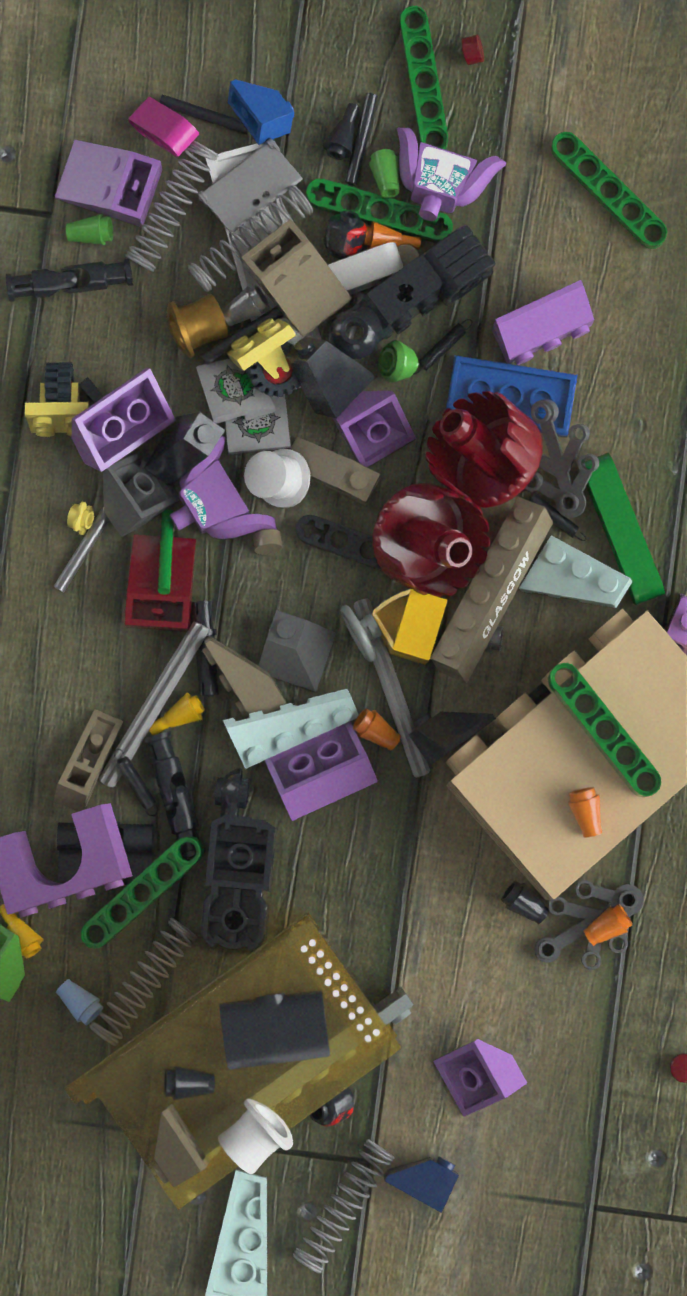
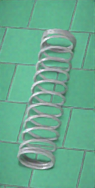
M196 141L189 145L194 149L187 147L184 151L200 165L182 158L178 159L179 164L194 176L176 169L172 170L173 175L188 187L170 180L165 181L167 186L182 198L164 191L159 192L161 197L176 209L158 202L153 203L155 208L170 220L152 213L147 214L149 219L166 232L146 224L141 225L143 230L160 243L140 235L135 236L136 240L154 254L134 246L129 247L133 253L126 251L125 257L154 272L156 267L136 251L157 259H161V255L142 240L163 248H168V246L148 229L168 237H174L170 230L154 218L174 226H180L177 220L160 207L180 215H186L183 209L166 196L186 204H192L189 198L172 185L192 193H198L196 188L178 174L201 183L204 182L202 177L183 162L204 171H210L208 166L189 151L216 161L217 157H219L217 153Z
M295 185L288 189L291 200L284 195H279L282 209L273 202L269 203V210L272 216L264 210H259V217L263 225L255 218L250 217L249 224L252 231L244 225L239 226L243 240L232 232L229 233V238L233 247L226 241L220 240L219 244L224 256L215 248H210L209 250L214 263L206 256L200 255V262L204 271L194 263L188 265L191 274L206 292L212 290L210 283L213 286H216V283L207 270L203 259L223 279H226V275L216 261L212 251L217 253L233 271H236L222 243L242 261V255L232 235L250 251L252 247L247 241L242 228L260 243L262 240L256 232L252 220L268 235L271 234V231L265 223L262 213L271 219L278 228L281 226L271 205L276 207L288 220H292L281 197L290 203L302 218H305V215L301 209L309 215L313 212L309 201Z
M170 918L168 924L187 943L165 931L160 932L179 953L157 941H153V944L171 963L166 962L149 951H145V954L164 974L141 961H137L138 965L158 985L130 971V975L150 995L126 982H122V985L142 1005L118 992H114L116 997L134 1015L129 1014L110 1002H107V1005L126 1025L99 1012V1015L119 1036L107 1031L95 1022H91V1025H89L91 1030L113 1046H117L119 1043L118 1039L123 1038L122 1033L114 1024L125 1029L131 1028L129 1022L121 1013L134 1019L138 1018L136 1011L127 1002L139 1008H146L143 1000L135 992L147 998H153V993L142 981L155 988H161L160 982L150 971L164 978L169 977L168 972L156 960L167 966L177 967L175 961L163 949L182 958L184 953L171 939L186 947H192L188 939L193 942L196 941L195 939H198L193 932L174 918Z
M366 1139L364 1145L387 1162L381 1161L363 1151L358 1152L380 1173L372 1171L354 1161L351 1163L373 1184L345 1172V1176L361 1188L366 1195L341 1183H337L360 1206L352 1204L335 1194H331V1197L353 1217L343 1214L328 1205H324V1208L341 1221L346 1228L321 1216H317V1219L331 1229L339 1239L313 1226L310 1227L332 1250L306 1237H303V1240L313 1247L325 1260L316 1258L299 1248L294 1250L293 1257L316 1273H321L323 1267L316 1261L328 1263V1258L320 1249L327 1252H335L334 1246L325 1237L340 1242L342 1237L333 1227L344 1231L349 1230L348 1224L340 1216L350 1220L356 1219L354 1212L345 1204L357 1209H363L362 1203L352 1193L363 1198H370L369 1192L360 1183L370 1187H377L375 1180L365 1171L376 1176H384V1172L372 1160L386 1166H390L391 1162H393L394 1156Z

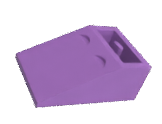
M74 140L55 194V199L141 227L145 222L162 173L161 161L128 150Z

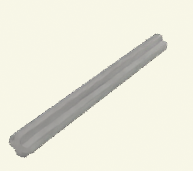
M368 598L354 603V609L359 621L362 620L363 616L369 613L372 614L373 608ZM381 636L370 641L375 653V660L373 662L398 733L401 736L400 739L414 777H421L428 774L430 768L424 756L409 737V734L415 730V726L387 647Z
M193 622L116 748L122 749V751L117 750L115 753L117 760L124 756H128L131 760L208 634V629L202 624ZM114 753L99 776L101 783L112 788L116 786L122 776L116 764Z

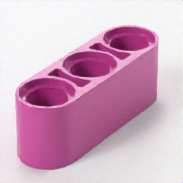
M148 97L127 119L142 136L175 157H179L199 135L196 128L183 116L151 97Z

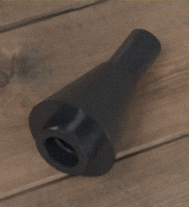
M349 103L347 105L342 120L339 121L322 145L327 155L333 159L343 160L352 155L354 121L359 111V106Z

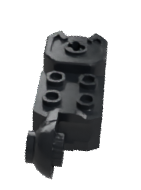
M464 225L375 287L357 305L339 313L332 320L329 328L330 344L353 360L369 356L377 348L381 340L391 337L394 331L397 334L402 333L412 325L410 320L420 313L422 316H425L436 308L437 304L435 302L438 300V297L444 305L448 306L483 283L494 273L492 268L496 263L488 255V252L481 245L477 237L473 235L468 225ZM400 297H404L403 302L399 300ZM406 297L410 298L409 302H405ZM351 326H358L362 329L363 335L359 339L353 340L348 338L345 332Z
M242 767L230 771L224 778L217 777L215 805L221 806L220 818L211 822L205 883L206 886H211V893L204 900L201 936L212 949H216L218 945L228 949L248 947L249 951L253 953L263 946L267 940L270 907L264 898V892H271L277 829L266 820L239 816L240 808H247L249 795V779H243ZM235 912H240L243 924L239 925L238 929L233 930L231 928L233 924H228V918L234 917Z

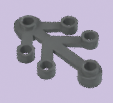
M539 400L531 408V417L535 423L540 424L550 456L549 458L542 454L539 467L556 476L559 488L544 481L542 475L536 472L534 475L537 481L536 486L533 487L529 483L525 489L529 491L537 490L555 500L557 510L561 515L567 518H574L581 515L586 508V497L583 491L592 472L598 469L599 459L594 454L582 455L578 460L580 471L572 484L569 471L583 442L588 440L590 430L585 424L573 425L569 429L568 435L570 440L563 453L553 423L558 417V407L552 400ZM540 407H543L546 411L544 418H541L538 414ZM577 428L583 431L581 439H578L575 435ZM586 458H589L592 461L591 469H588L585 466ZM568 497L573 499L574 505L572 508H569L566 504Z
M587 880L579 881L575 886V894L579 898L589 899L594 897L611 903L598 910L566 902L562 897L550 900L548 909L551 914L555 916L565 914L584 920L554 939L550 937L539 939L534 947L536 957L546 963L555 961L560 954V949L585 935L583 930L610 905L614 907L620 904L629 918L631 915L638 913L644 903V897L640 889L634 885L625 884L619 886L616 890L594 886ZM581 884H588L590 886V893L583 896L579 893ZM631 894L633 896L634 902L631 906L623 904L622 898L624 895ZM560 900L563 903L564 908L561 912L553 911L552 904L554 901ZM627 933L609 939L608 946L612 952L623 953L627 949ZM618 937L624 942V946L620 950H616L612 946L613 940ZM588 942L587 951L581 958L582 965L586 969L595 970L600 966L601 957L599 952L602 943L593 946ZM545 944L553 946L554 951L552 955L545 956L542 953V947ZM590 954L595 955L597 958V963L592 967L588 966L585 962L586 957Z

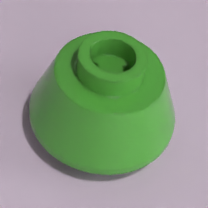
M393 340L381 350L378 361L379 371L383 378L390 383L408 379L418 368V358L413 349L401 341Z

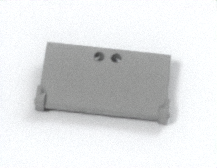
M270 138L266 141L265 145L206 190H201L197 196L207 208L209 207L227 230L233 233L240 225L248 222L250 217L257 215L259 210L265 209L269 206L270 202H274L279 198V195L286 193L289 187L296 185L303 179L280 152L276 142Z

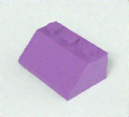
M579 280L495 319L492 332L507 364L514 361L517 365L523 364L534 357L532 353L540 349H544L545 352L551 351L562 345L560 340L572 335L573 339H576L590 332L589 327L592 326L594 317L582 281Z
M146 368L72 418L71 439L83 462L102 472L175 422L176 419L151 369Z
M347 722L265 760L292 821L378 782L368 756L355 730H353L351 722Z

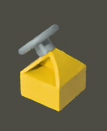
M409 589L390 597L376 607L372 614L369 613L363 616L360 621L347 605L341 607V614L353 640L367 661L372 662L375 660V653L370 641L381 636L389 654L425 665L430 660L448 600L430 594L422 595L414 591V589Z

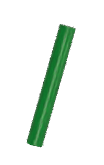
M164 510L161 517L158 593L162 595L169 594L171 587L174 527L170 514L173 513L172 510Z

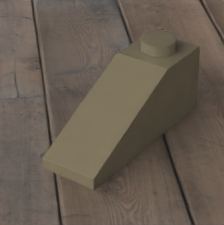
M296 437L290 449L300 453L305 458L310 470V479L366 507L380 480V474L347 457Z
M94 709L57 784L54 802L78 812L85 810L123 725L122 720Z

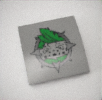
M231 359L211 362L208 365L204 364L196 367L214 423L218 424L243 415L245 420L248 421L276 412L271 396L262 393L251 383V379L247 375L248 368L243 371Z
M283 394V397L271 396L276 412L248 421L245 420L244 415L225 421L229 454L291 448L285 394Z

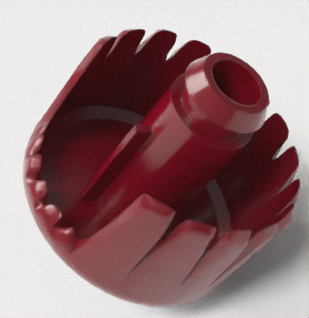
M486 390L482 394L477 392L468 394L467 397L472 402L464 398L458 399L453 403L456 409L447 408L443 412V418L437 420L432 427L433 433L439 440L428 437L426 445L430 452L425 454V459L429 463L430 473L448 489L470 498L480 508L504 504L522 492L534 477L540 465L543 450L542 436L535 422L501 393H493Z
M413 484L396 492L379 512L373 530L375 558L384 573L395 582L409 589H414V591L422 595L451 596L457 592V589L468 586L469 581L464 577L475 578L474 576L479 569L475 563H485L488 554L480 546H490V538L484 533L489 531V524L482 516L483 511L481 508L473 503L470 498L437 484Z

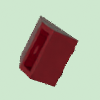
M134 534L126 597L124 625L127 628L188 631L191 619L196 539L173 537L170 593L162 595L158 593L160 536Z

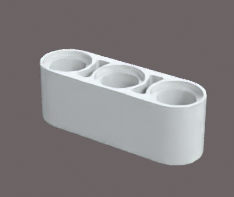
M395 242L371 248L328 265L349 295L381 284L404 267Z

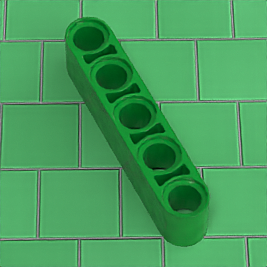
M605 453L597 457L599 459V467L596 471L592 472L586 488L619 570L632 580L628 592L633 603L638 605L664 595L665 590L613 459L609 453ZM591 459L585 461V466L588 469L592 468Z
M569 663L556 665L548 676V684L551 690L636 796L649 797L657 793L662 782L656 768L577 668ZM566 670L571 674L572 683L569 687H561L556 683L555 674L557 671ZM587 696L591 699L593 707L589 713H581L577 710L575 706L577 697ZM605 721L612 726L613 733L609 739H602L597 735L596 726L599 722ZM620 747H626L632 751L633 760L630 765H622L618 762L616 753ZM641 773H647L653 778L654 784L650 791H643L638 787L637 778Z

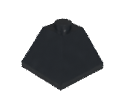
M441 711L434 717L427 713L413 723L416 729L409 734V737L428 764L432 765L496 718L493 714Z

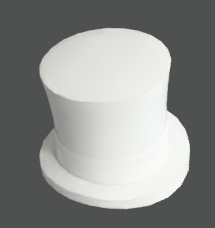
M291 449L259 452L250 458L245 467L244 479L249 491L276 507L289 508L297 505L306 496L310 485V470L305 458L300 453Z
M248 1098L244 1101V1105L247 1108L246 1112L236 1123L218 1136V1141L227 1155L241 1169L253 1175L261 1164L277 1149L281 1147L284 1150H289L293 1146V1138L285 1122L273 1110L258 1101Z

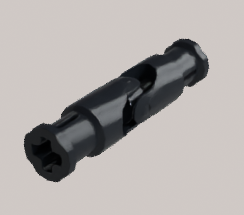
M124 258L123 262L105 264L103 261L66 266L60 269L62 273L40 269L32 270L31 274L12 276L11 273L6 274V286L10 302L15 301L16 298L35 296L36 298L50 297L61 289H65L63 291L65 293H81L107 289L109 285L122 283L133 286L129 258ZM81 268L87 270L90 275L89 284L83 288L75 289L77 288L78 277L75 274V270L72 269ZM30 284L29 287L17 288L18 285Z
M171 731L145 738V743L149 744L154 763L152 768L165 806L171 833L176 835L177 841L189 836L200 840L197 832L199 824L190 800L179 757L175 756L170 741ZM170 782L175 785V789H170ZM185 842L182 844L180 852L184 859L196 856V848L192 843Z

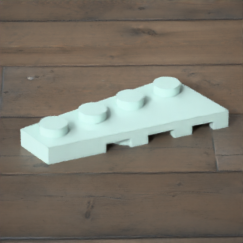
M348 689L309 698L306 704L297 706L289 703L281 705L279 711L263 714L261 710L249 713L248 719L235 721L234 718L223 720L245 769L346 724L356 719L359 714Z
M240 1170L235 1171L205 1296H267V1177L256 1174L252 1175Z

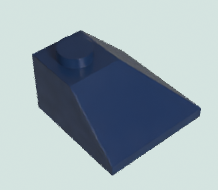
M439 1156L437 1160L429 1157L387 1169L384 1174V1180L442 1213L459 1175L453 1170L456 1166L455 1164Z

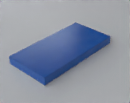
M455 355L446 409H456L453 403L460 398L472 402L467 397L468 394L473 392L482 394L483 391L487 390L493 393H501L532 419L531 408L533 404L539 400L549 399L556 403L559 411L557 419L553 422L557 436L568 437L577 375ZM540 407L538 410L541 418H544L546 415L543 407ZM535 423L539 428L540 433H542L540 424Z

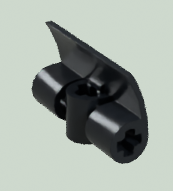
M116 821L133 875L123 879L124 885H129L153 863V824H120L119 821ZM58 822L57 850L59 851L57 882L66 883L74 877L80 867L82 849L75 824Z
M322 990L294 994H269L256 996L255 999L219 1003L227 1068L230 1070L330 1056Z

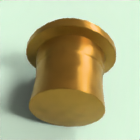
M212 294L177 307L175 302L168 304L167 320L170 332L180 350L187 357H194L193 349L203 344L228 337L223 313Z

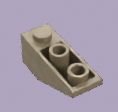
M207 636L204 639L206 648L202 649L203 653L212 666L217 663L223 674L219 678L228 692L234 690L239 700L235 704L244 718H247L249 713L261 710L263 714L271 713L279 709L281 705L287 704L283 694L268 671L211 636Z

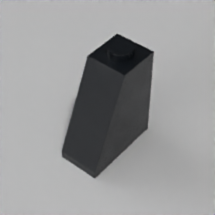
M305 336L285 356L313 411L316 414L337 418L375 378L372 372L325 340Z
M200 412L176 416V421L170 425L144 466L145 470L168 486L205 460L225 431Z

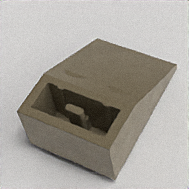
M291 219L241 257L247 272L303 338L352 300V297L312 243Z

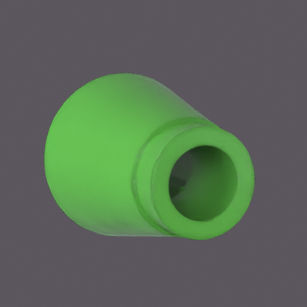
M390 149L374 152L371 155L369 167L381 192V196L384 198L395 197L399 194V158Z
M103 214L67 223V240L69 242L105 245L107 241L113 240L111 217H104Z

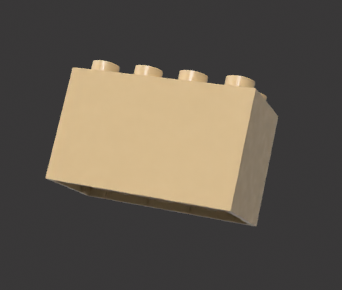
M622 608L588 639L599 653L585 663L573 651L560 663H569L577 668L659 772L662 784L657 793L649 797H639L629 789L551 690L548 684L550 672L541 681L551 694L539 705H536L525 692L493 721L503 732L504 735L488 748L479 736L476 735L446 762L456 775L446 786L545 900L557 898L687 784V655L648 611L642 614L636 621H633ZM559 670L555 674V681L561 687H569L572 683V676L566 670ZM579 696L575 701V706L579 712L589 713L592 710L593 705L589 697ZM601 721L596 726V733L602 739H609L612 736L613 728L608 722ZM620 747L617 750L616 758L620 764L630 765L633 760V753L629 748ZM641 773L637 778L638 787L643 791L651 790L654 784L653 778L647 773ZM586 787H594L596 794H600V817L603 833L584 838L582 830L568 804V801H570L569 793Z

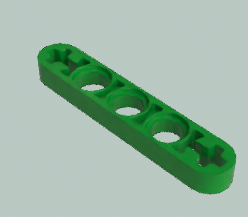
M315 179L307 187L306 197L310 205L322 211L333 214H341L342 211H352L357 213L359 219L367 224H371L374 221L402 234L421 237V239L433 243L440 242L453 231L452 220L448 215L441 212L438 213L436 220H427V223L431 225H436L438 221L444 222L443 227L448 229L447 232L442 231L440 235H435L434 228L425 226V232L419 231L423 224V218L419 215L420 206L392 198H384L375 193L326 179ZM319 187H324L325 193L334 196V190L339 191L336 197V206L331 205L332 198L322 197L321 201H317L312 191H318ZM350 194L357 197L359 201L357 208L346 210L342 207L341 200L345 195ZM382 203L387 206L389 212L385 218L377 219L372 216L370 210L374 204ZM405 212L415 213L418 217L417 224L411 228L403 226L400 221L402 214Z

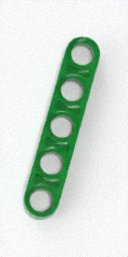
M410 6L403 10L400 16V29L420 144L421 142L427 144L426 137L429 134L438 133L443 138V144L438 148L446 150L448 146V131L428 17L421 7ZM410 14H417L422 18L423 23L419 28L411 29L405 23L406 17ZM417 43L423 44L427 47L428 53L424 58H414L410 53L411 47ZM426 73L432 77L433 83L429 88H420L416 85L415 79L419 74ZM426 103H432L438 108V114L433 118H426L421 114V107Z
M561 132L555 136L551 146L554 158L641 245L649 249L660 247L667 237V227L576 135L571 132ZM564 139L571 141L574 145V151L569 155L559 153L556 146L559 141ZM583 161L592 162L596 167L595 174L589 177L583 176L579 172V164ZM604 183H613L617 187L618 193L615 197L605 198L601 194L600 187ZM628 204L637 206L640 213L639 217L635 220L626 219L622 214L624 206ZM648 226L659 228L661 238L658 241L651 242L645 238L644 230Z
M192 836L176 841L85 923L81 930L83 943L87 947L95 949L105 946L201 860L204 853L201 841ZM185 842L192 843L196 848V856L192 860L184 859L180 853L181 846ZM161 863H167L173 869V876L168 881L160 879L157 874V869ZM142 883L148 886L150 896L147 901H139L135 897L134 890L138 884ZM116 904L124 906L127 910V917L123 922H118L112 917L111 911ZM93 925L100 926L104 931V938L99 943L93 942L89 937V929Z

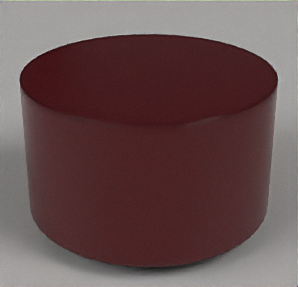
M479 35L462 38V51L467 65L484 62V51Z
M687 1054L675 1056L670 1063L671 1075L674 1079L683 1083H687Z

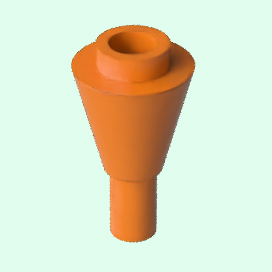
M372 221L370 227L367 226L364 245H367V250L386 243L395 242L397 247L408 244L419 250L421 237L402 235V233Z

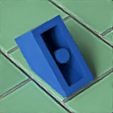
M236 79L230 81L228 104L258 145L265 143L270 138L276 139L291 133L294 110L290 102L285 101L279 91Z

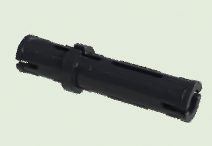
M212 601L192 602L194 622H198L208 629L206 637L211 636L214 638L217 635V631L213 627ZM203 640L196 652L199 696L219 695L216 664L212 666L203 653L202 649L206 648Z

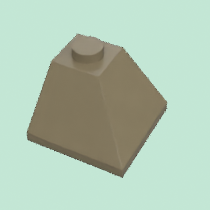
M170 1104L161 1114L154 1157L158 1164L154 1166V1170L164 1184L170 1182L174 1188L204 1170L210 1160L173 1104Z

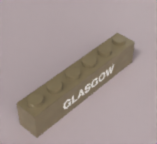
M517 497L487 552L488 556L485 563L480 565V572L473 578L430 658L440 673L467 684L553 524L544 506Z

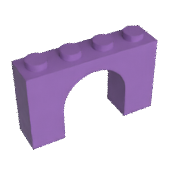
M111 803L98 805L71 814L81 844L82 860L77 873L66 883L53 882L39 871L34 861L26 831L0 837V891L8 915L19 912L20 918L38 913L37 906L47 904L48 909L67 904L65 897L76 894L77 900L95 895L94 888L104 885L106 891L123 886V879L133 876Z

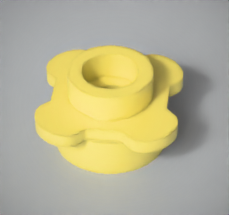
M84 501L80 504H74L68 513V527L72 528L73 531H79L80 535H84L93 524L94 513L92 506H87V503Z

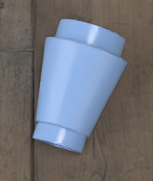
M67 979L56 991L77 1022H83L85 1025H88L103 1009V1006L99 1003V998L73 983L70 979Z

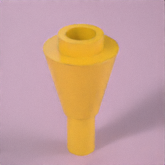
M187 692L163 717L154 721L149 731L154 736L169 727L172 728L200 721L203 719L201 713L205 711L204 706L197 695L191 696Z
M2 904L0 906V915L8 925L7 929L19 936L22 956L26 959L34 956L42 949L40 944L44 939L23 920L18 918L15 913L8 915L5 904Z

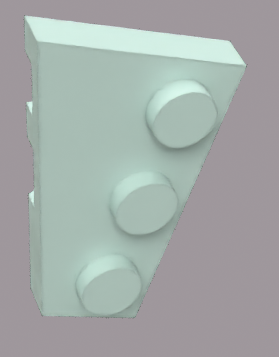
M551 535L519 589L527 593L535 592L555 598L563 597L579 600L584 603L617 608L632 580Z

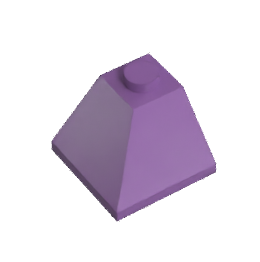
M362 391L337 418H333L357 462L365 467H369L416 439L393 391Z
M479 1039L433 1061L464 1117L505 1099L527 1084L511 1054Z

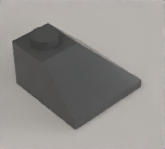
M147 449L120 460L103 471L104 512L121 537L141 528L162 514L164 510H168L181 500L171 485L168 486L144 469V466L151 457Z
M276 610L259 666L268 671L272 678L316 692L336 633L308 620Z

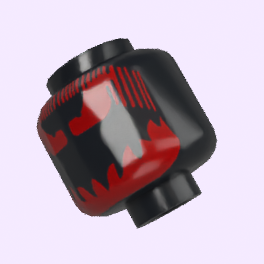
M342 211L341 214L331 216L328 220L323 240L324 245L329 250V253L338 259H345L361 253L367 233V226L365 222L359 219L357 213Z
M332 1080L312 1089L308 1095L307 1112L313 1121L322 1126L329 1127L349 1118L353 1113V1094L340 1081Z

